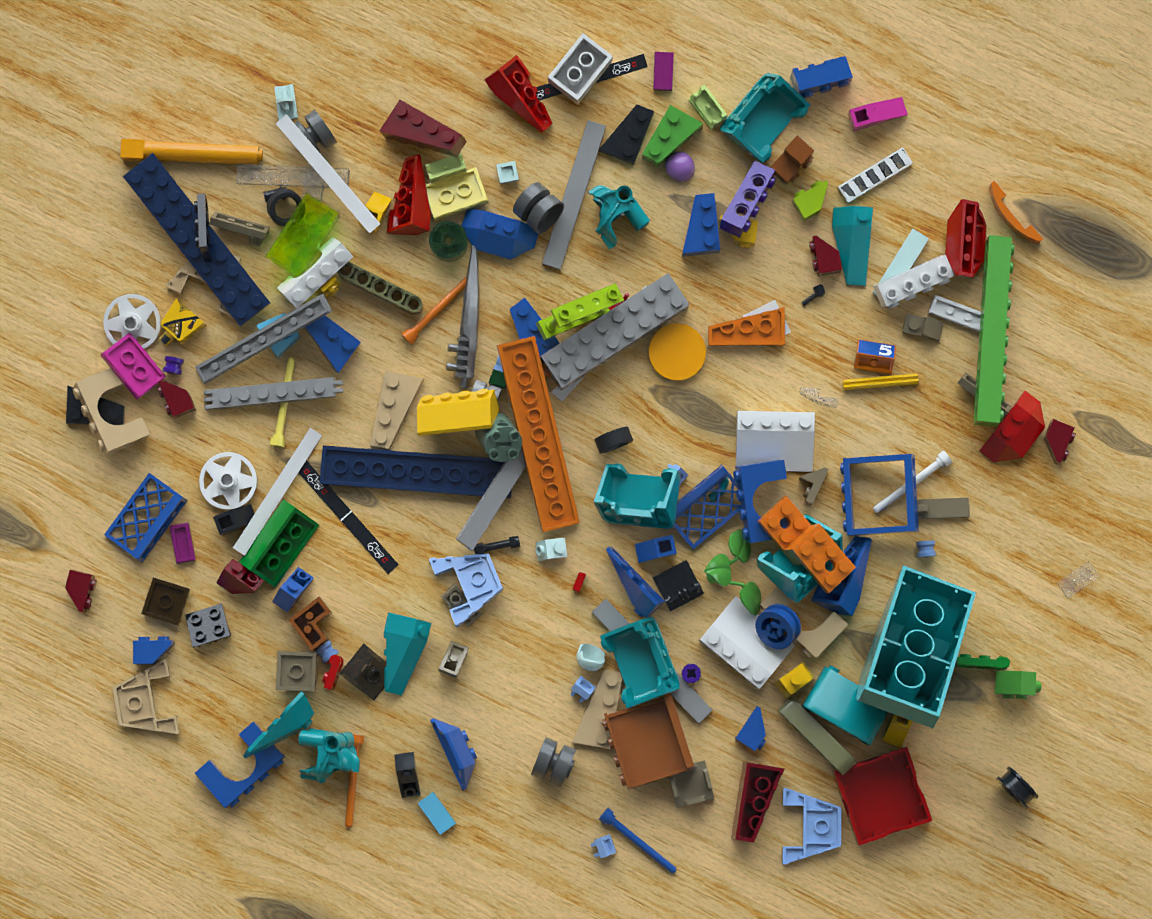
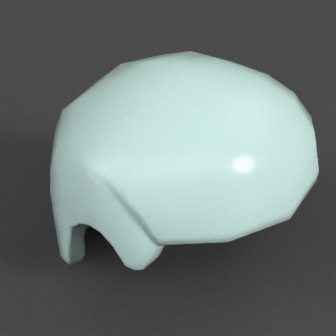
M591 644L580 645L576 659L583 669L597 671L603 667L605 662V652Z

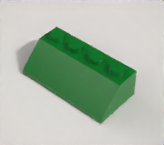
M283 499L239 563L273 587H276L317 530L319 524Z

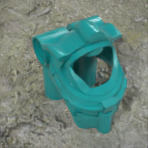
M598 185L588 191L589 195L594 197L593 201L601 208L599 214L600 222L595 232L598 235H602L601 239L609 250L617 244V238L611 223L619 217L626 215L637 232L649 224L650 219L637 200L632 197L633 192L630 187L620 186L617 190H610V188ZM624 193L628 199L622 200L618 195Z
M313 728L300 732L298 738L299 745L318 748L316 766L299 770L301 779L317 780L319 783H325L326 779L335 771L350 772L352 770V772H359L360 759L354 747L352 733H335Z

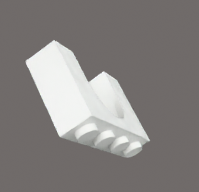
M334 237L319 249L322 255L308 271L297 278H293L290 275L277 287L280 293L295 308H298L353 258V255Z

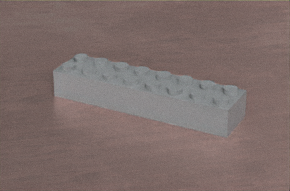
M667 273L541 355L540 360L562 391L688 309L690 304L669 273Z

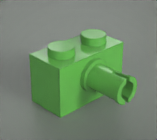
M996 671L995 694H1003V698L1014 699V695H1016L1015 699H1027V695L1035 696L1036 693L1041 691L1042 685L1040 681H1036L1037 672Z

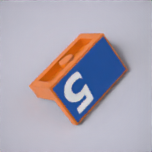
M858 339L854 368L892 374L896 345Z

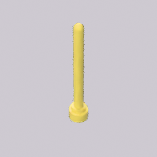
M289 357L287 360L284 382L292 381L295 365L294 357ZM288 402L280 403L276 432L270 439V446L285 448L286 440L284 439L283 431Z

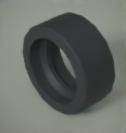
M277 190L268 199L267 213L279 226H293L304 215V202L293 190ZM290 197L296 202V212L289 218H280L275 212V205L281 198Z
M626 426L600 435L594 440L599 453L602 454L631 443L633 438L629 428Z

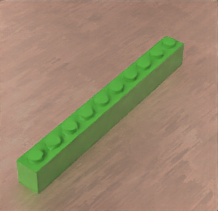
M989 235L985 243L973 425L997 427L1003 421L1004 412L1001 410V403H1004L1005 392H1002V384L1004 385L1006 381V373H1003V368L1007 364V355L1004 353L1005 347L1008 346L1006 329L1009 328L1010 318L1007 317V310H1010L1011 306L1008 292H1011L1012 281L1009 280V276L1013 271V262H1010L1011 255L1014 254L1012 237Z

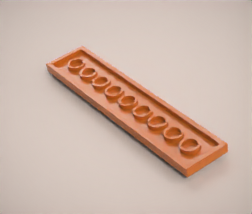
M535 336L499 344L497 349L516 427L522 437L521 448L541 530L546 532L580 523Z

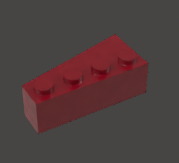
M400 99L380 129V133L386 139L416 145L423 149H431L453 157L459 155L467 142L462 134Z
M743 762L731 839L755 842L765 813L770 806V801L785 768Z

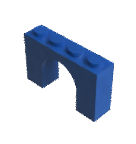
M773 460L735 466L733 476L738 485L736 497L741 505L739 517L741 521L743 520V539H746V543L772 540L757 522L761 517L754 509L753 495L756 489L765 482L787 479L784 460ZM782 518L780 526L784 529L787 528L788 521Z
M252 722L239 733V736L250 747L264 731L256 722ZM275 744L254 754L256 758L255 769L248 778L242 781H233L227 778L212 760L207 761L195 774L224 808L229 806L233 808L240 802L238 798L243 793L245 795L249 794L255 788L253 785L258 780L262 782L269 776L268 771L272 768L276 770L284 763L282 759L285 756Z

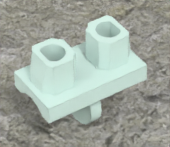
M294 85L274 87L279 120L286 114L291 120L298 119Z

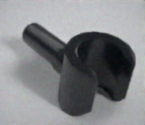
M822 284L813 287L814 294L801 302L804 306L813 299L825 294Z

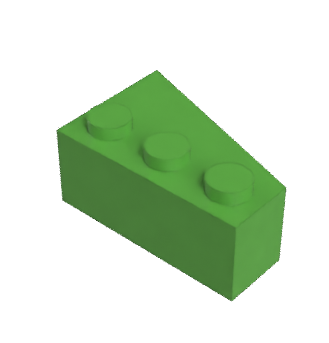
M670 105L644 149L642 159L659 167L671 154L676 152L694 134L699 132L703 128V123Z

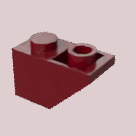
M817 235L813 236L812 242H809L810 252L814 253L815 260L812 261L814 272L817 271L818 276L841 273L842 266L839 251Z
M163 380L158 381L160 387H157L161 398L165 397L167 404L165 408L168 415L178 418L196 410L191 395L187 390Z
M1052 419L1044 440L1054 463L1060 464L1061 461L1065 462L1069 451L1066 449L1068 444H1072L1076 433L1073 432L1075 427Z
M232 559L223 569L216 583L231 594H251L263 584L264 580L235 559Z
M69 570L65 589L78 611L86 613V610H89L91 607L92 599L90 594L91 591L95 590L97 580H95L94 575Z

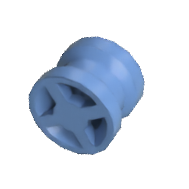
M935 541L916 542L918 547L917 558L936 556L934 551Z
M330 640L315 651L317 655L321 656L324 664L329 661L330 656L339 653L337 649L332 647Z

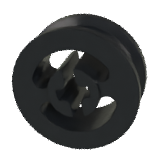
M1008 766L1006 768L1007 772L1002 777L998 776L996 780L1018 804L1027 809V804L1033 798L1038 799L1039 796L1014 769Z

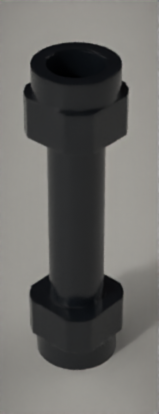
M512 536L508 540L483 544V542L477 543L474 547L475 555L511 547V549L521 547L519 536Z

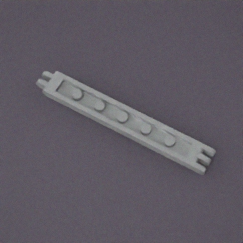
M334 377L204 390V395H211V397L204 398V402H212V405H205L204 408L205 410L334 398L337 393H343V388H336V386L343 385V381H335Z

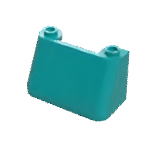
M766 73L756 82L723 122L720 130L758 162L764 163L772 156L770 145L792 118H803L811 105L783 77L777 74Z
M606 464L594 504L601 518L611 524L670 529L674 526L676 518L680 473L676 469L667 468L662 471L661 477L628 474L621 464Z
M804 515L811 525L820 524L843 551L842 534L809 515ZM780 549L774 555L768 551L762 553L757 559L758 568L789 599L796 603L800 602L818 585L802 564L793 565ZM829 560L825 563L827 571L833 569V564Z
M653 617L638 620L600 635L602 648L609 653H614L626 688L622 691L621 699L626 708L679 689V679L659 626Z
M832 665L829 667L824 666L804 700L802 707L846 731L853 737H857L864 744L871 745L888 712L856 700L858 685L838 674L840 670Z

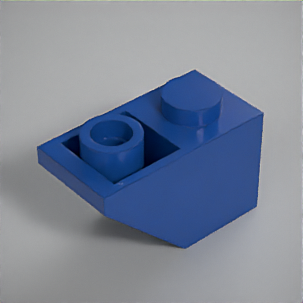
M673 535L635 544L639 563L677 554Z
M298 567L279 588L272 602L288 613L314 578Z
M168 636L157 637V640H150V637H138V641H133V664H156L174 645V641L169 640Z

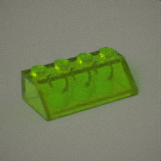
M306 193L265 257L293 277L301 276L339 220L340 214Z

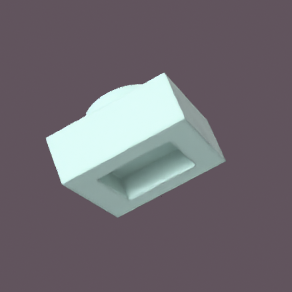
M515 161L496 165L500 184L519 181Z

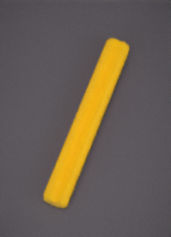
M918 374L843 380V389L856 390L918 384L919 379Z

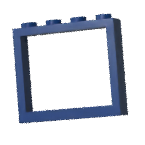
M898 454L843 458V463L840 464L841 474L844 475L841 489L842 493L845 494L842 509L843 513H846L843 528L848 536L919 532L915 455ZM904 461L908 525L854 529L851 464Z

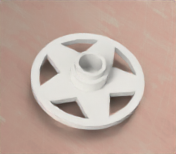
M127 294L116 298L108 306L104 314V330L108 339L113 344L117 341L109 330L121 332L122 338L131 333L135 339L138 336L150 339L141 345L145 349L156 340L161 328V318L156 306L148 298L137 294ZM127 298L139 299L146 303L135 309ZM118 303L120 316L108 320L112 308ZM153 311L156 317V330L147 322Z
M224 452L213 456L205 463L200 473L199 484L203 496L210 504L220 509L231 510L245 505L252 498L257 487V475L253 465L245 457L233 452ZM231 457L225 467L214 463L219 458ZM242 461L249 467L252 476L240 473ZM207 470L213 478V482L205 489L204 476ZM252 487L248 496L240 502V490ZM224 495L229 505L218 504L211 498Z

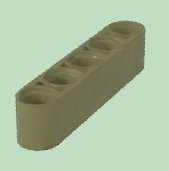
M347 262L337 271L340 278L412 315H418L423 310V303L418 296L351 262ZM344 267L351 268V273L349 275H343L341 273ZM362 275L368 276V281L365 284L358 282L359 277ZM378 284H384L385 290L379 293L375 291V287ZM396 292L402 294V299L399 301L392 299L393 294ZM412 301L419 302V307L416 310L409 308V304Z
M792 696L778 709L782 716L841 775H844L857 762Z

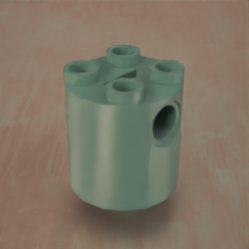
M498 412L492 428L475 430L478 441L490 459L505 462L518 457L522 447V437L505 414Z

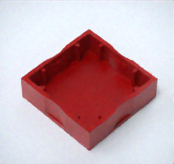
M908 747L855 763L844 775H841L837 770L832 771L857 845H862L886 837L889 834L933 821L924 794L918 785L916 770Z

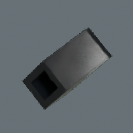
M250 504L216 515L213 519L219 534L225 536L247 527L255 513Z
M414 752L394 755L401 798L421 795Z

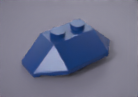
M466 210L461 226L471 245H474L476 250L509 260L534 249L538 234L526 223L484 210Z
M433 718L430 720L463 791L467 789L476 765L474 759H477V755L474 749H469L467 745L469 738L465 730L461 731L456 726Z

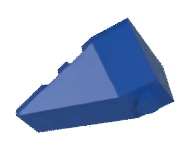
M855 536L843 552L856 568L830 593H826L818 584L811 599L813 603L837 614L853 616L861 596L872 542L871 538Z
M612 546L608 547L606 551L632 605L635 607L634 611L641 618L643 616L645 618L650 617L665 601Z

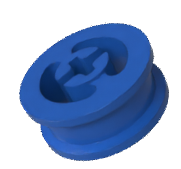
M783 604L768 606L756 619L755 628L759 638L764 644L773 649L781 650L787 648L801 633V623L798 616L791 608Z

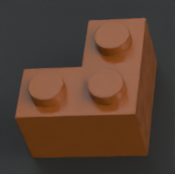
M797 135L770 168L775 170L774 175L784 184L793 183L800 176L798 172L802 168L806 169L813 162L814 150Z
M317 597L289 619V622L311 651H315L329 640L317 624L332 614V611L321 597Z

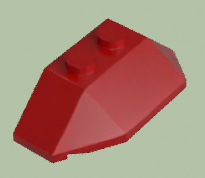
M966 199L960 200L947 220L945 255L956 275L973 278L984 263L987 224L979 209V203Z
M1024 391L979 452L994 463L1023 458L1045 429L1041 402L1027 391Z

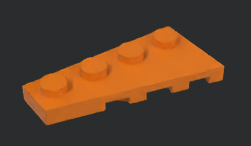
M785 307L708 326V346H785Z

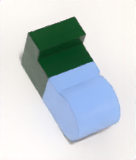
M498 355L489 385H495L506 390L507 386Z

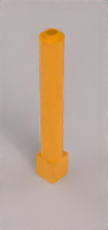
M121 139L120 158L123 161L142 162L152 153L159 161L259 165V161H263V150H260L259 146Z

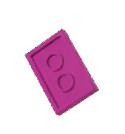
M128 333L100 355L136 400L159 383L158 381L166 378L165 374L131 333Z

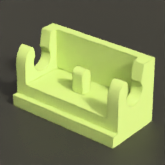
M705 84L700 87L699 91L690 96L689 101L711 130L727 118V113Z
M459 153L457 157L450 156L425 164L430 182L467 170L462 153Z

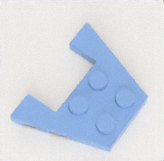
M489 554L429 559L435 576L453 569L455 570L468 603L449 610L456 627H459L503 591Z
M783 788V805L803 806V846H782V864H788L841 847V807L788 788Z

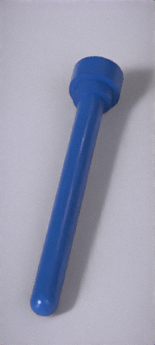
M607 808L598 820L603 824H611L670 873L676 872L677 869L673 864L619 822L611 809Z

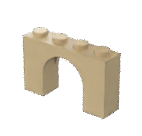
M111 368L76 382L73 389L75 398L79 399L82 404L81 411L84 417L89 419L90 431L98 439L97 446L101 452H104L105 456L143 441L150 435L142 417L123 425H111L101 418L97 407L98 400L103 395L124 387V384Z
M776 587L760 604L762 608L760 611L761 613L764 612L772 604H783L788 607L791 599ZM833 612L817 629L812 631L801 630L800 635L793 643L795 645L799 643L804 648L802 652L808 658L813 657L816 659L848 624Z

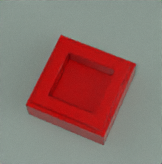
M578 573L572 588L573 591L580 593L586 577L585 573Z

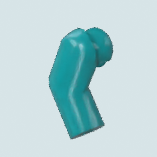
M728 477L721 481V490L727 489ZM715 491L708 495L712 502L717 500V492Z

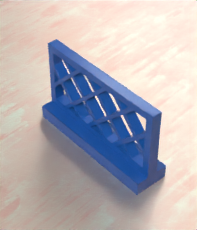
M722 464L677 502L675 520L679 516H688L687 527H679L674 522V528L692 549H695L741 509L740 504H733V493H736L734 485L738 489L737 482H735L734 478ZM726 477L732 482L731 490L720 489L721 481ZM709 491L717 492V502H705L706 494ZM720 492L731 493L730 504L719 503ZM695 503L703 504L702 515L691 514V506ZM705 504L716 505L715 516L704 515ZM719 505L730 506L729 514L726 517L718 516ZM690 517H701V528H691ZM704 518L715 519L714 527L703 529ZM689 530L700 531V538L695 543H692L689 539Z
M148 473L104 535L143 563L188 500ZM152 479L156 482L157 490L147 492V484ZM169 491L173 494L168 502L162 503L161 493ZM158 493L159 503L149 505L148 495ZM145 496L146 506L136 508V499ZM159 507L160 514L158 517L151 518L150 508ZM146 509L147 519L138 521L137 511ZM133 512L134 522L125 523V514ZM148 522V531L140 534L138 524ZM135 525L136 535L126 536L125 526ZM122 527L123 537L114 538L111 535L115 528ZM137 538V546L132 551L128 548L127 539Z

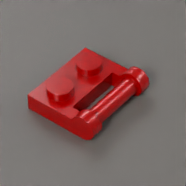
M338 655L330 656L329 663L331 667L329 673L325 672L322 679L324 688L333 691L344 663L343 658Z

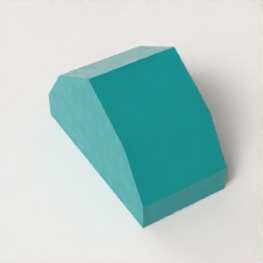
M903 565L863 666L855 699L933 729L940 717L976 592Z

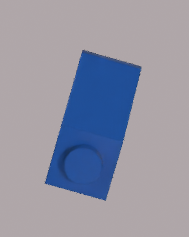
M758 706L755 707L735 739L753 751H756V749L761 750L766 742L764 739L766 733L761 708Z

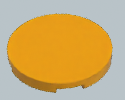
M674 323L662 327L655 333L649 345V359L652 367L660 376L669 380L682 381L693 377L702 368L706 357V346L702 336L694 328L686 324Z

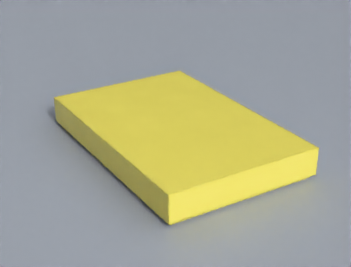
M476 167L426 184L429 206L435 221L489 203Z

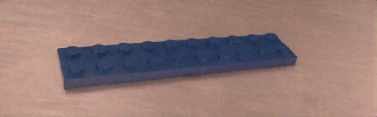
M153 153L123 176L240 326H243L271 304L210 225L207 227L211 237V244L208 245V248L212 254L213 262L204 261L200 248L196 247L195 237L199 236V233L195 228V219H198V213H195L194 204Z
M323 445L320 484L483 496L504 462L483 457ZM511 489V491L509 492V494L507 495L506 498H510V499H511L512 489Z

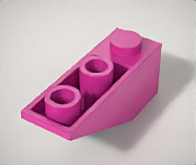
M902 97L866 104L850 109L848 112L853 132L908 115Z

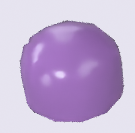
M674 152L665 162L667 174L676 182H686L694 175V161L685 152Z

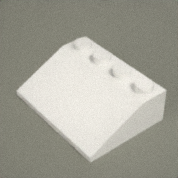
M737 411L736 466L784 460L787 472H813L815 412Z
M735 596L699 641L759 690L795 645L791 643L787 648L777 650L764 644L755 628L756 619L759 615H752L744 607L741 600Z

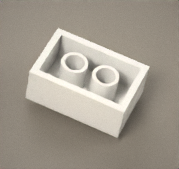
M582 33L548 76V83L578 105L612 63L613 56Z

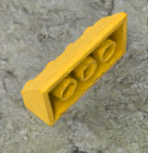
M480 389L475 392L462 391L457 394L444 393L438 396L426 395L421 397L417 406L418 436L492 428L500 410L495 390Z

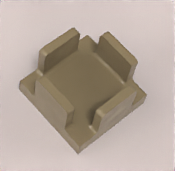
M278 651L276 690L315 692L318 672L317 653Z
M705 760L694 763L695 769L669 777L676 807L714 798Z

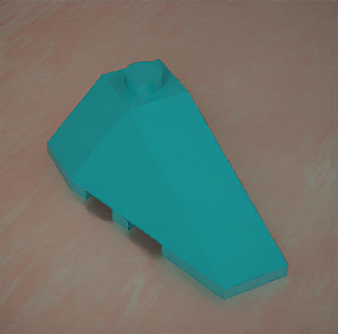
M845 206L833 208L832 230L839 251L846 285L866 286L873 207Z
M388 612L384 628V638H386L384 656H386L387 664L384 668L385 692L402 696L427 643L432 623Z
M302 691L284 709L280 718H276L267 728V731H264L251 744L243 755L245 759L297 734L302 728L306 730L312 724L311 718L315 713Z

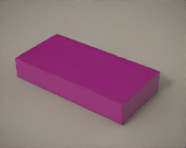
M655 52L653 90L672 91L674 52Z
M189 522L169 526L176 564L195 561L196 556Z

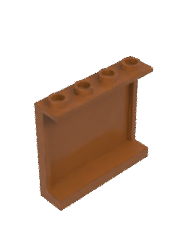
M671 693L664 694L662 698L608 715L604 713L605 719L602 720L605 731L609 730L611 737L608 738L611 749L615 748L617 756H614L617 768L621 767L623 773L619 775L622 786L626 785L628 790L695 769Z

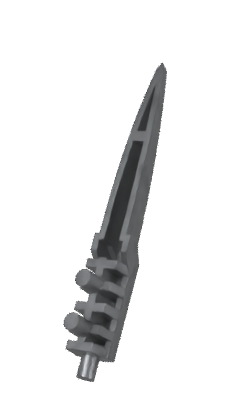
M472 245L466 277L460 326L461 336L457 338L458 345L448 344L447 348L449 352H457L455 357L456 364L446 363V370L455 371L454 378H460V388H467L468 379L474 378L479 324V273L477 250L474 245Z

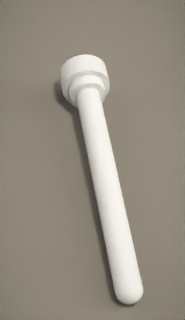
M944 450L937 455L938 457L934 463L916 475V485L938 468L948 467L953 463ZM905 484L875 505L873 511L879 513L905 494Z

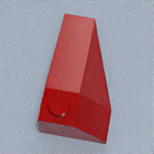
M516 55L490 74L484 81L495 96L542 133L553 123L544 103L539 102L536 96L538 90L536 86H532L528 78L531 76L528 69Z
M415 154L404 160L399 177V182L401 183L398 193L395 192L393 199H396L395 205L388 214V234L417 236L430 230L431 213L421 155Z

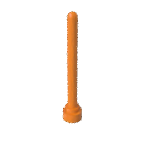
M466 277L413 328L406 329L401 333L402 337L410 345L417 340L418 333L465 288Z
M353 734L354 747L359 758V747L364 743V735ZM352 770L349 772L345 826L347 828L353 825L357 772H352Z

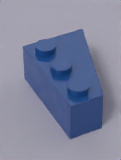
M843 56L824 61V63L819 65L810 64L808 68L800 71L798 68H794L790 78L794 89L804 99L812 97L813 93L831 91V87H845L850 84L849 82L852 81L853 76L847 58Z
M714 193L695 195L682 257L720 253Z
M523 298L510 308L519 339L535 336L540 357L560 344L555 336L547 340L543 339L536 325L542 319L526 298Z
M323 316L304 327L336 373L340 372L361 343L327 316Z

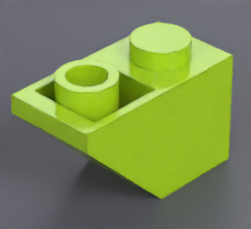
M819 180L812 184L811 189L805 192L803 189L794 195L795 198H793L792 203L803 221L821 211L828 186L827 180L824 182Z

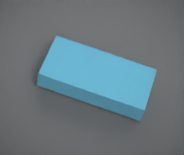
M434 792L418 803L440 835L456 824Z

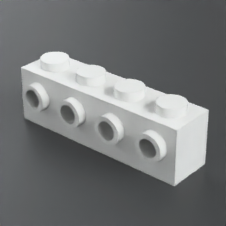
M941 255L878 283L873 288L881 307L888 306L890 309L899 305L898 301L904 298L906 301L915 298V293L922 291V293H926L932 290V286L937 283L941 286L950 282L949 278L955 275L946 255Z

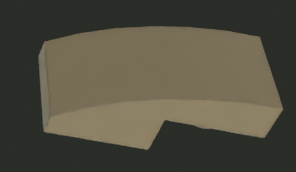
M456 584L452 585L441 595V598L451 609L468 603L465 594ZM478 610L464 622L466 626L471 625L482 613Z

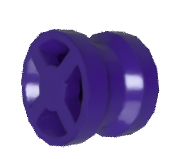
M165 356L166 365L163 367L162 372L181 375V365L184 363V360Z
M687 664L682 669L681 675L687 683H695L701 677V671L697 665Z

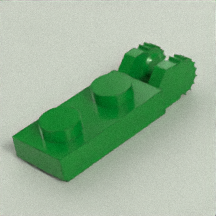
M960 654V657H957L955 667L1005 670L1011 662L1007 657L999 656L997 659H990L991 656L987 655L971 658L970 654Z

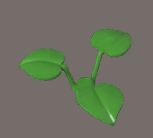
M738 529L730 535L728 541L729 550L735 556L734 559L729 561L726 555L718 554L708 563L704 572L711 584L741 586L742 589L739 592L741 602L752 615L756 616L761 604L759 587L754 582H748L745 585L741 582L731 581L730 565L738 561V559L742 563L747 562L751 554L750 543H746V539L744 540L742 536V530Z

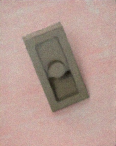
M907 313L902 333L940 341L944 322L930 316L921 317Z
M823 468L799 477L800 480L812 485V487H807L803 495L806 498L805 503L813 504L829 469Z
M451 641L438 671L457 678L469 647Z

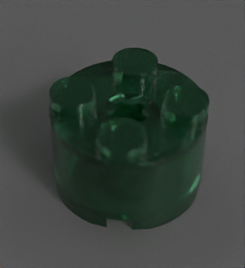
M442 221L432 229L429 236V244L432 253L440 261L453 262L460 259L466 253L468 239L462 226L453 221ZM446 238L453 240L451 241V245L445 243Z

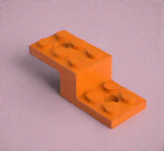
M787 496L782 497L757 521L793 565L802 564L826 593H830L856 568L820 524L811 525ZM782 518L788 521V526L785 529L780 526ZM828 560L833 564L831 571H827L825 568V563Z

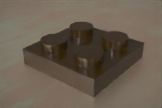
M153 577L141 614L179 626L190 589Z

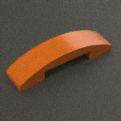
M993 181L989 186L990 195L999 216L1017 235L1038 245L1043 238L1032 225L1025 229L1001 201L1005 198L1006 194Z

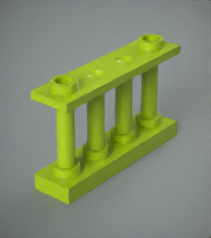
M615 283L552 309V316L538 321L536 325L543 339L547 340L600 318L610 311L608 307L623 302L624 299Z

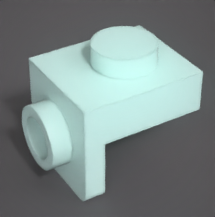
M565 538L536 542L535 552L538 556V561L568 557Z

